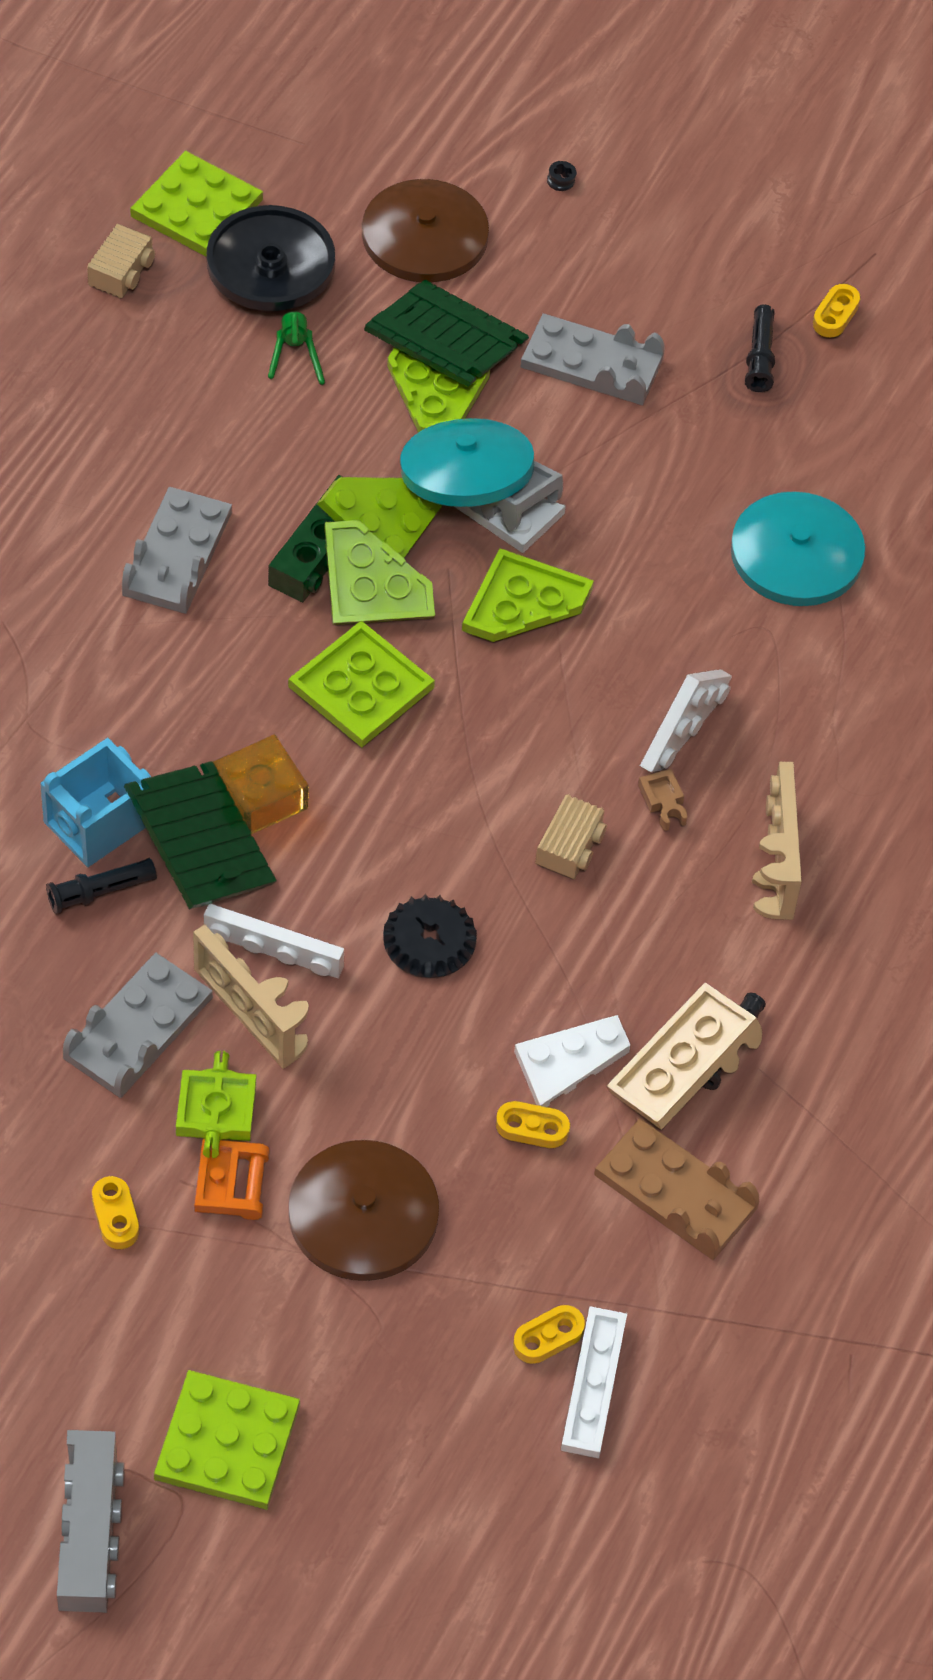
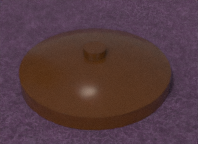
M413 179L394 184L378 193L371 200L363 216L362 239L368 255L386 272L408 281L422 282L427 280L433 283L461 276L480 261L488 244L489 223L481 204L467 191L444 181Z
M354 1140L328 1147L312 1157L304 1165L291 1188L289 1196V1223L298 1247L316 1266L341 1278L372 1281L396 1275L408 1269L424 1255L432 1243L437 1230L439 1199L431 1176L412 1155L384 1142Z

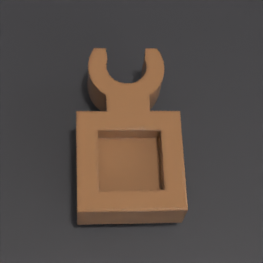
M672 769L639 777L638 787L650 813L661 812L660 825L665 831L669 830V817L678 818L680 824L685 826L688 815L686 809L681 805L684 801V795Z

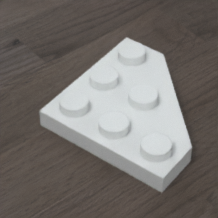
M721 669L688 674L640 766L651 773L661 771L664 768L667 769L688 739L698 733L704 720L717 704L724 702L730 692L731 687L728 683L732 676Z

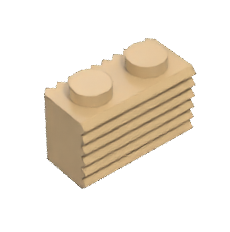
M116 224L109 237L98 249L97 254L88 263V284L96 289H101L102 292L106 291L108 294L111 293L113 296L117 295L119 298H123L128 289L133 290L137 286L141 270L144 267L149 268L154 260L155 250L152 249V237Z
M569 794L565 795L537 847L535 864L572 879L576 878L579 869L585 871L593 855V851L590 850L593 843L600 844L606 832L607 824L603 823L604 810L602 807L597 808L596 805H591L589 802L585 803L576 797L572 798Z

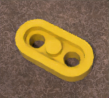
M848 284L833 286L815 311L813 319L814 330L824 337L839 336L858 310L860 302L859 291Z
M511 1101L499 1108L496 1116V1129L507 1140L545 1148H557L567 1141L570 1122L568 1117L560 1110ZM517 1122L520 1126L511 1127L508 1123ZM553 1129L556 1131V1134H547L545 1130Z
M114 1176L98 1180L92 1189V1203L102 1239L111 1248L126 1249L132 1246L139 1236V1223L129 1187L124 1180ZM108 1190H114L117 1192L113 1196H107L104 1194ZM118 1222L126 1224L121 1229H117L113 1225Z
M560 1305L521 1325L516 1330L513 1341V1349L516 1356L523 1362L536 1364L576 1344L582 1338L585 1320L582 1313L573 1306ZM565 1325L568 1326L571 1329V1331L564 1333L561 1332L558 1328L560 1326ZM535 1343L539 1348L530 1350L526 1347V1344Z

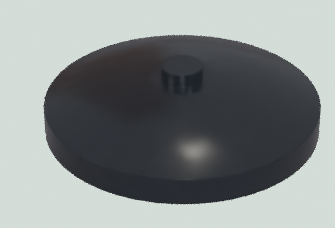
M263 205L238 211L223 220L216 227L207 245V269L216 288L230 300L256 310L281 311L304 305L324 291L334 274L335 247L328 231L310 215L285 206Z

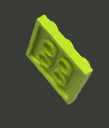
M184 151L130 208L132 218L207 257L208 241L216 227L232 214L258 206L263 200V191Z
M363 621L358 622L288 679V687L361 748L432 691L435 686V680Z
M188 1370L154 1472V1480L267 1510L300 1407V1399Z

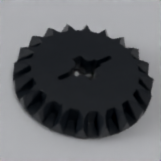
M425 893L419 899H414L411 896L408 902L404 904L399 903L396 910L389 913L388 920L384 924L383 942L388 956L399 968L415 976L435 978L452 974L470 960L476 947L477 930L474 927L473 918L467 915L465 907H458L454 899L449 902L443 900L441 895L437 898H429ZM426 929L429 932L436 930V939L432 937L424 939V930Z

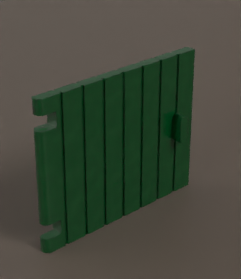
M423 280L415 285L404 296L374 316L365 324L364 331L404 351V353L413 358H417V360L467 387L476 381V377L471 374L482 377L517 349V343L523 344L529 339V335L427 280Z
M212 761L200 765L204 775H201L197 766L194 765L142 779L141 786L143 791L136 781L124 785L134 807L141 816L142 822L147 831H149L150 837L155 846H157V850L167 869L174 878L175 884L180 893H182V897L189 910L273 885L277 881Z

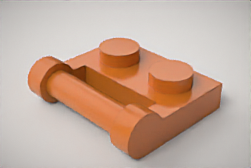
M203 1139L194 1204L195 1212L237 1215L247 1220L262 1218L263 1204L260 1202L264 1163L269 1160V1147L260 1143L220 1140L219 1155L212 1158L211 1146L210 1158H207L203 1155L205 1139ZM239 1159H247L249 1161L245 1199L234 1198Z

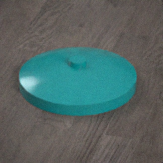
M455 419L425 428L406 443L400 456L401 475L404 483L413 493L430 502L455 507L481 506L506 499L517 493L529 482L534 472V450L531 442L522 432L507 424L488 419Z
M781 492L757 500L740 515L732 534L731 557L740 577L758 594L786 605L812 606L832 601L846 593L854 585L862 570L865 557V541L861 529L854 518L833 501L806 492Z

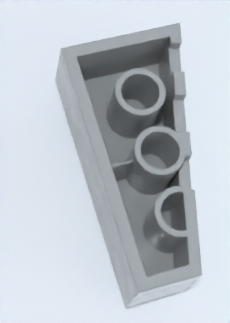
M67 1430L69 1464H65L64 1475L67 1504H64L62 1507V1536H64V1542H60L57 1586L58 1610L107 1613L108 1598L115 1599L116 1574H110V1562L118 1561L119 1536H112L113 1523H121L122 1499H115L116 1486L123 1487L124 1463L117 1462L115 1432Z

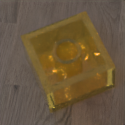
M275 734L213 761L219 776H221L227 787V791L230 792L235 802V806L238 807L244 818L243 820L252 834L308 809L309 785Z

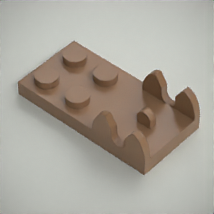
M641 1118L638 1119L597 1165L594 1172L597 1178L712 1260L719 1255L755 1213L759 1205V1193L750 1181L743 1182L737 1187L730 1180V1172L726 1164L715 1162L711 1167L707 1166Z

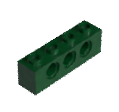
M338 475L335 480L343 476ZM317 503L268 565V586L302 603L310 593L318 591L323 581V576L328 571L324 524L325 522L335 521Z

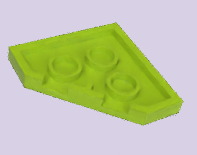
M395 347L390 353L387 367L418 432L441 422L465 419L490 377V370L482 377L471 374L476 377V381L467 387Z
M340 477L332 483L317 503L335 522L361 521L369 528L370 532L383 543L388 544L403 558L442 507L441 504L430 502L413 493L406 486L402 478Z
M361 521L325 522L332 625L357 624L360 621L373 623L430 619L435 617L433 586L428 578L411 567L401 555L377 538Z
M499 548L462 623V631L495 642L582 613L593 590L594 580Z

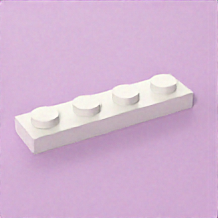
M209 904L204 913V925L213 934L218 933L225 941L243 946L252 953H264L276 957L282 963L288 965L296 964L311 969V971L320 976L329 975L338 979L344 968V948L213 904Z
M589 1307L561 1451L599 1458L627 1318L626 1313Z

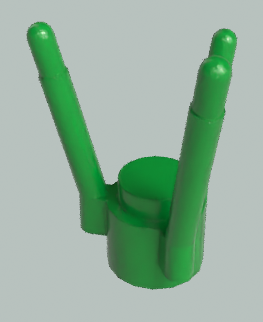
M299 312L285 314L281 320L282 329L277 331V341L268 378L273 379L275 376L284 342L290 346H299L306 342L320 385L325 384L323 371L313 343L312 331L307 329V318Z

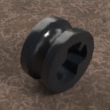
M566 161L552 163L547 176L548 185L557 191L571 189L574 186L577 175L576 168Z

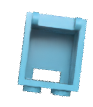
M106 738L56 773L48 774L45 780L40 783L43 821L87 867H90L146 828L124 785L136 781L143 791L141 780L151 776L145 769H139L132 762L130 755L122 746L117 747L109 738ZM116 792L120 798L111 803L107 797Z

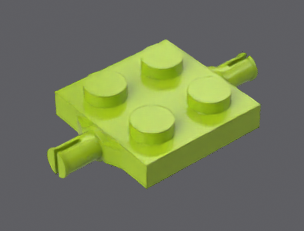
M221 1051L214 1053L213 1069L182 1071L176 1136L205 1139L203 1155L207 1158H210L211 1146L212 1158L219 1155L220 1140H251L256 1074L237 1073L228 1070L230 1055L223 1051L222 1062H220Z

